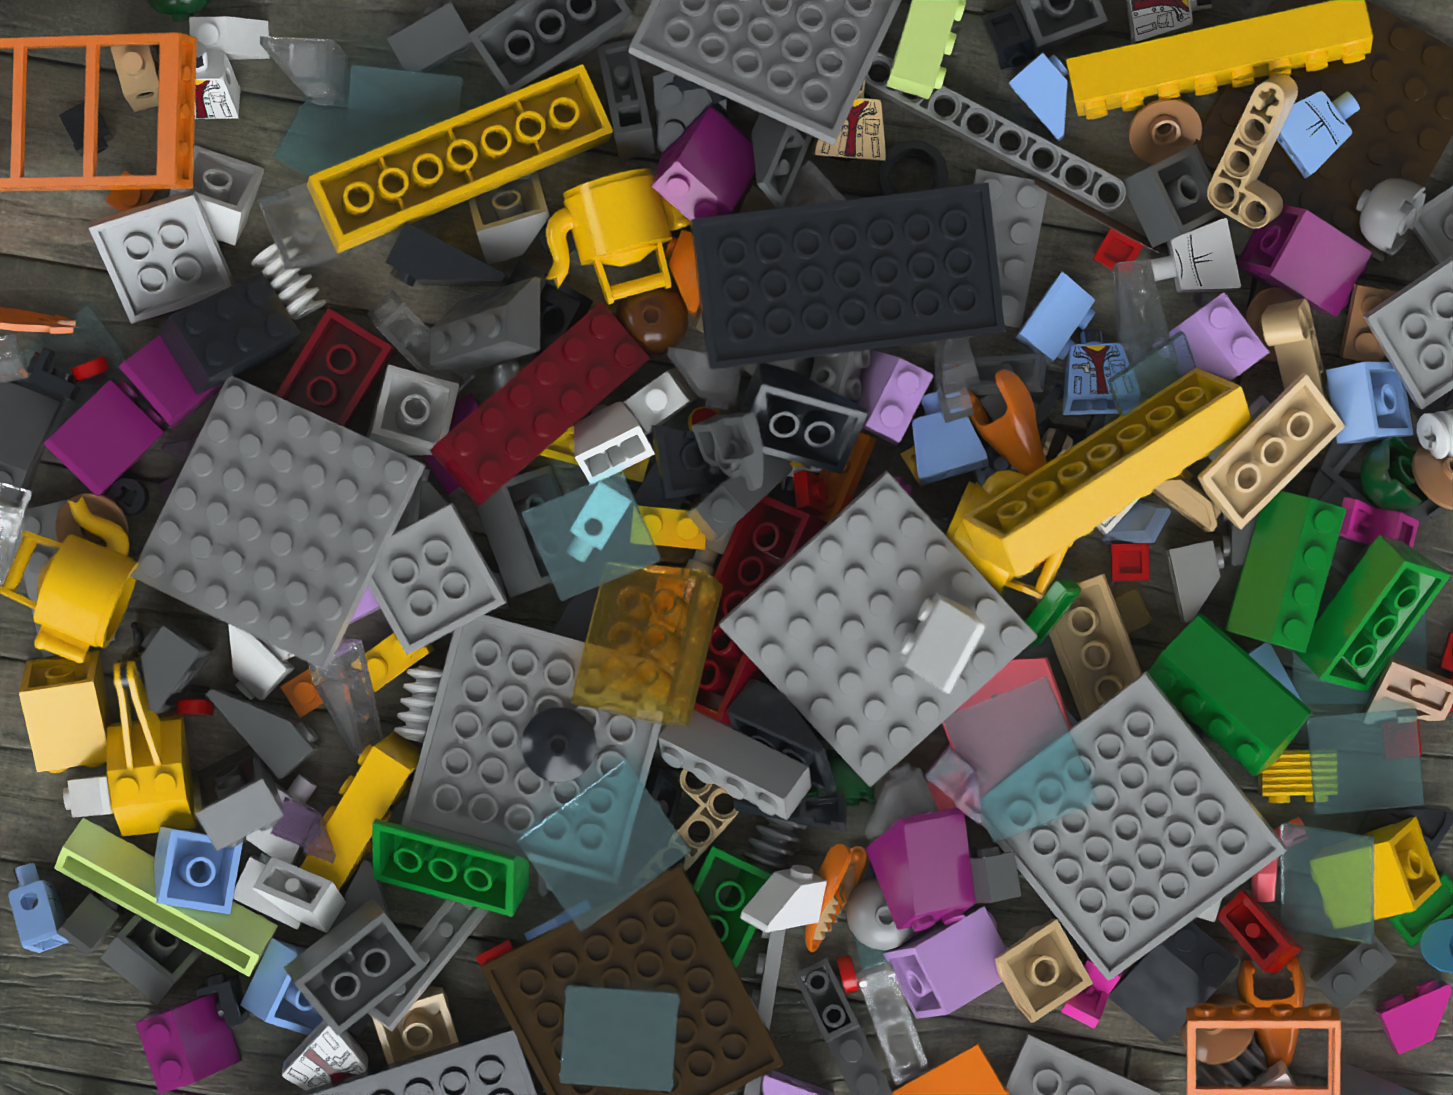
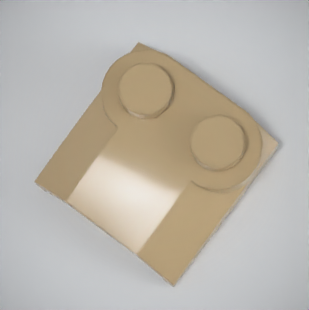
M1184 468L1178 476L1167 479L1153 489L1152 493L1204 532H1213L1217 527V518L1222 511L1208 498L1204 488L1201 489L1190 481L1194 475Z
M1051 919L1043 925L1032 927L1028 930L1025 937L994 958L998 974L1013 1001L1032 1023L1093 984L1057 919Z
M428 986L392 1032L373 1018L387 1064L460 1042L450 1012L449 1000L443 987Z

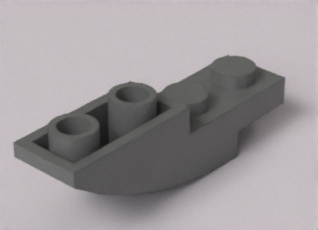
M826 958L793 974L851 1095H893L828 959Z

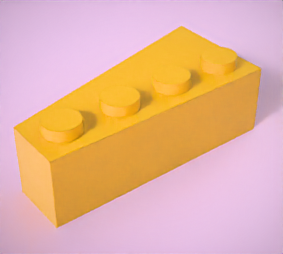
M395 732L374 746L369 744L357 761L361 765L355 777L350 775L342 785L339 794L343 797L338 806L332 805L322 818L320 824L325 827L320 836L314 835L304 848L302 854L306 856V859L300 868L332 881L338 891L345 887L373 846L371 838L373 836V822L375 818L389 821L393 815V811L389 809L390 806H396L411 788L412 781L408 777L416 771L421 749Z

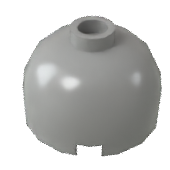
M1389 178L1378 183L1372 192L1366 189L1361 195L1356 209L1361 211L1359 224L1361 232L1368 242L1390 255L1396 254L1406 242L1400 236L1408 228L1413 230L1426 197V194L1423 193L1425 187L1406 179Z
M877 877L867 878L854 888L847 900L846 917L849 929L859 942L871 949L886 951L900 947L912 938L915 933L912 927L897 930Z

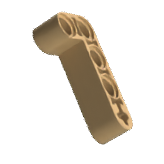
M1276 74L1256 87L1207 189V197L1211 205L1253 229L1267 225L1277 218L1283 209V200L1280 194L1257 180L1297 98V85L1290 76L1285 74ZM1274 97L1278 99V101H1276L1275 103L1271 104L1270 106H1267L1273 102ZM1255 119L1263 123L1265 134L1260 133L1256 129ZM1240 151L1247 154L1250 161L1249 165L1241 161ZM1225 183H1228L1230 186H1232L1234 190V197L1230 196L1226 192L1224 187ZM1256 201L1264 205L1266 215L1261 214L1257 210Z
M1303 298L1268 305L1262 314V328L1267 345H1274L1284 391L1302 373H1305L1331 406L1330 398L1326 392L1327 380L1308 300Z
M683 768L680 774L681 787L699 806L671 836L668 848L657 851L637 873L633 880L632 888L641 884L640 880L642 878L649 880L655 876L657 870L651 868L654 863L658 864L662 872L671 869L664 863L663 859L665 852L669 849L675 848L682 851L685 856V862L682 866L685 872L739 812L736 811L735 806L732 811L726 814L715 810L713 800L721 793L729 794L726 789L714 783H706L702 788L694 789L687 784L686 774L688 770ZM695 821H703L709 826L710 834L703 841H695L689 835L688 828Z

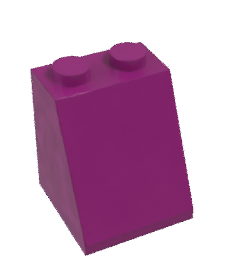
M711 104L661 154L652 187L689 220L728 215L734 209L756 172L753 141Z
M1283 204L1282 212L1277 218L1253 231L1236 264L1238 269L1273 288L1283 289L1297 300L1306 298L1310 308L1316 312L1337 317L1339 312L1347 305L1354 283L1364 274L1367 268V261L1372 252L1310 211Z
M160 336L119 365L123 373L173 430L221 391L224 385L222 383L197 396Z
M110 379L43 443L97 497L104 495L167 432L161 426L165 420L151 406L144 410L134 400L138 393L123 379L119 383L114 379Z
M962 806L901 818L866 847L867 854L897 930L912 927L914 931H921L938 921H943L944 925L958 922L965 917L964 912L976 903L965 816Z
M217 992L149 1013L136 1022L159 1095L200 1081L242 1061L231 1027L227 1028L225 1018L221 1019L218 1015L216 1008Z

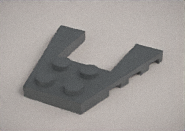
M1334 437L1305 497L1340 507L1342 506L1343 498L1346 497L1357 499L1376 508L1338 475L1365 442L1337 444V439ZM1429 499L1420 506L1401 513L1418 520L1419 528L1446 508L1437 505ZM1339 535L1330 568L1342 579L1346 580L1348 575L1354 571L1364 557L1369 546L1353 542Z

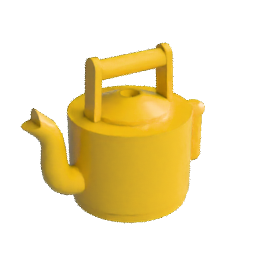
M650 168L613 174L571 188L563 193L564 208L555 212L547 223L545 232L547 244L553 257V265L545 280H554L557 289H559L567 276L570 265L567 232L571 230L581 265H594L608 305L613 304L614 300L661 287L665 289L671 288L670 275L662 244L673 239L671 231L688 227L690 220L652 187L655 175H652ZM655 249L660 273L609 286L603 265L629 266L640 262Z
M1005 470L991 475L983 485L969 481L946 536L999 594L1003 587L1007 586L1043 599L1051 588L1068 547H1071L1074 541L1066 545L1060 553L1051 555L1046 559L1035 587L1013 579L1015 576L975 555L962 518L1027 476L1015 471Z
M83 496L77 503L68 501L73 518L82 528L102 538L107 546L98 545L73 534H69L63 543L28 531H23L21 535L23 540L4 583L0 586V594L35 610L34 623L41 625L35 638V647L37 649H45L77 663L84 662L90 645L106 648L112 641L123 620L137 583V579L130 575L139 565L138 562L128 556L130 544L128 535L123 528L108 519L93 515L88 509ZM37 543L58 551L44 564L37 579V602L17 594L16 590Z

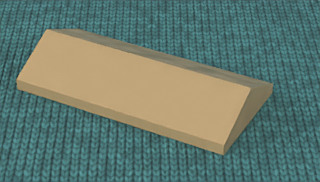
M1302 373L1198 475V478L1208 498L1237 528L1242 529L1345 425L1308 375Z
M1105 574L1076 582L1082 588L1081 593L1049 633L1081 719L1142 674ZM1035 598L1036 601H1037V604H1039L1040 601L1042 600V599H1039V598Z

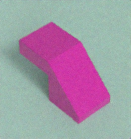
M1343 498L1341 507L1347 509L1340 530V536L1353 542L1370 546L1379 535L1401 541L1413 548L1419 525L1418 520L1401 512L1374 508L1357 499Z
M1086 954L1082 964L1093 984L1064 1002L1061 1012L1095 1028L1101 1019L1108 996L1121 978L1122 972L1110 981H1107Z

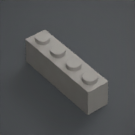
M685 705L681 706L658 736L661 756L669 765L675 768L682 767L694 773L702 782L707 784L714 783L726 789L736 799L744 798L756 804L768 815L776 814L787 820L811 788L809 766Z

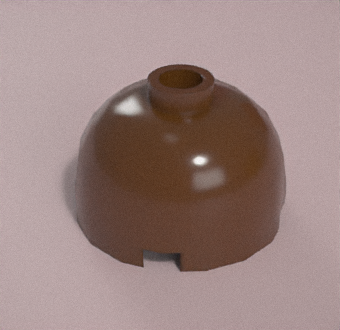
M661 287L621 298L615 312L616 319L648 356H661L673 350L684 339L689 326L688 310L685 303L672 287L668 289Z

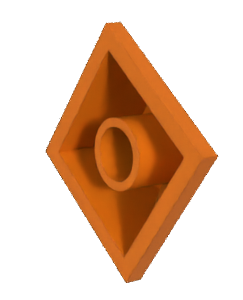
M682 230L679 238L672 236L673 239L668 244L665 257L670 259L668 264L669 270L689 315L696 318L700 308L692 233Z

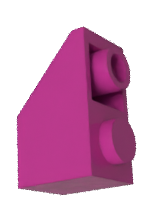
M1436 978L1430 979L1417 985V992L1404 997L1402 993H1399L1382 1001L1383 1007L1376 1009L1375 1012L1392 1051L1400 1055L1434 1039L1452 993L1448 983L1444 981L1437 982Z

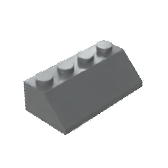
M519 0L469 33L468 37L506 95H509L556 75L634 23L635 19L624 0Z

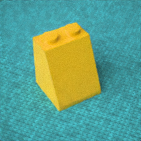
M100 650L87 652L82 663H77L62 656L26 661L19 696L37 772L60 773L69 767L85 765L86 767L93 768L106 763L107 727L111 722Z
M1411 817L1402 820V822L1367 832L1364 835L1355 836L1326 846L1310 859L1312 875L1320 885L1325 898V910L1332 917L1335 928L1415 911L1442 885L1432 857H1430L1417 817Z

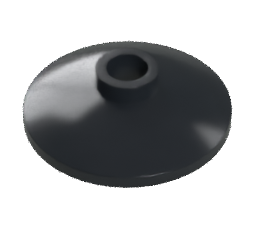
M563 707L546 709L534 716L523 732L521 742L523 758L531 771L542 779L551 782L573 780L589 768L595 757L596 736L594 730L584 716L572 709ZM555 738H561L565 741L566 747L564 751L560 753L553 751L551 743Z

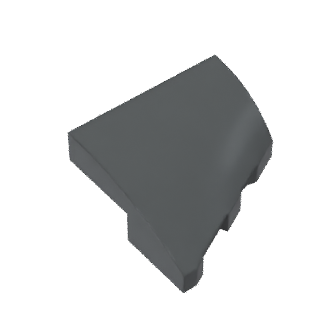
M754 412L714 415L692 425L705 462L713 467H719L724 474L732 479L741 475L747 480V488L751 491L762 487L763 449Z

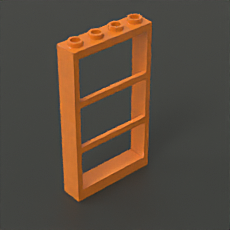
M179 32L0 38V50L14 49L10 178H0V192L193 188L197 38ZM160 45L157 175L97 176L100 46ZM86 47L83 177L24 178L27 49Z
M1199 1003L1194 1007H1186V1095H1340L1341 1020L1338 1007H1332L1326 1003H1313L1309 1007H1293L1288 1003H1275L1271 1007H1255L1249 1003H1237L1232 1007H1217L1211 1003ZM1196 1028H1328V1086H1196Z

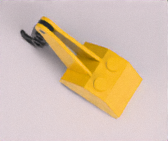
M132 622L134 647H129L122 654V659L117 660V663L114 664V679L119 697L122 722L111 723L107 727V777L112 810L122 837L157 833L160 826L181 830L196 828L198 818L195 814L184 716L159 718L156 713L150 710L147 691L142 683L144 672L141 655L146 650L142 646L145 639L140 624ZM127 689L131 690L132 699L140 720L132 721Z

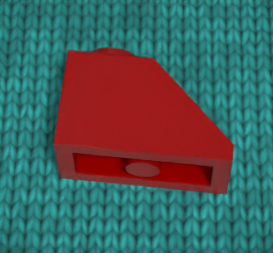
M1243 890L1217 913L1216 917L1263 971L1277 974L1302 950V947L1282 924Z

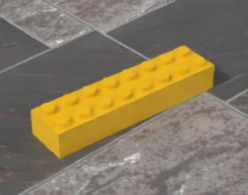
M1333 0L1069 58L1066 61L1078 117L1086 115V119L1090 120L1107 116V110L1122 107L1124 112L1134 111L1145 106L1144 102L1165 98L1180 100V94L1195 91L1197 96L1207 95L1218 91L1217 86L1232 83L1234 88L1244 87L1255 82L1254 78L1267 75L1271 78L1276 74L1290 76L1291 70L1303 67L1306 68L1307 72L1317 71L1328 67V62L1342 59L1345 64L1358 62L1365 59V54L1371 53L1373 36L1365 0Z
M582 64L313 174L308 178L307 188L338 254L401 228L405 223H413L606 143L614 131Z
M1196 367L963 517L962 521L975 555L1015 577L1029 573L1037 564L1051 555L1060 553L1066 545L1078 537L1089 534L1101 522L1109 517L1118 515L1124 510V507L1140 497L1149 495L1155 487L1167 479L1178 476L1184 468L1193 462L1207 457L1213 449L1227 440L1239 436L1241 431L1253 422L1241 386Z

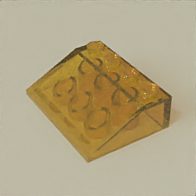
M606 561L570 702L575 705L655 724L689 727L723 585L706 570Z

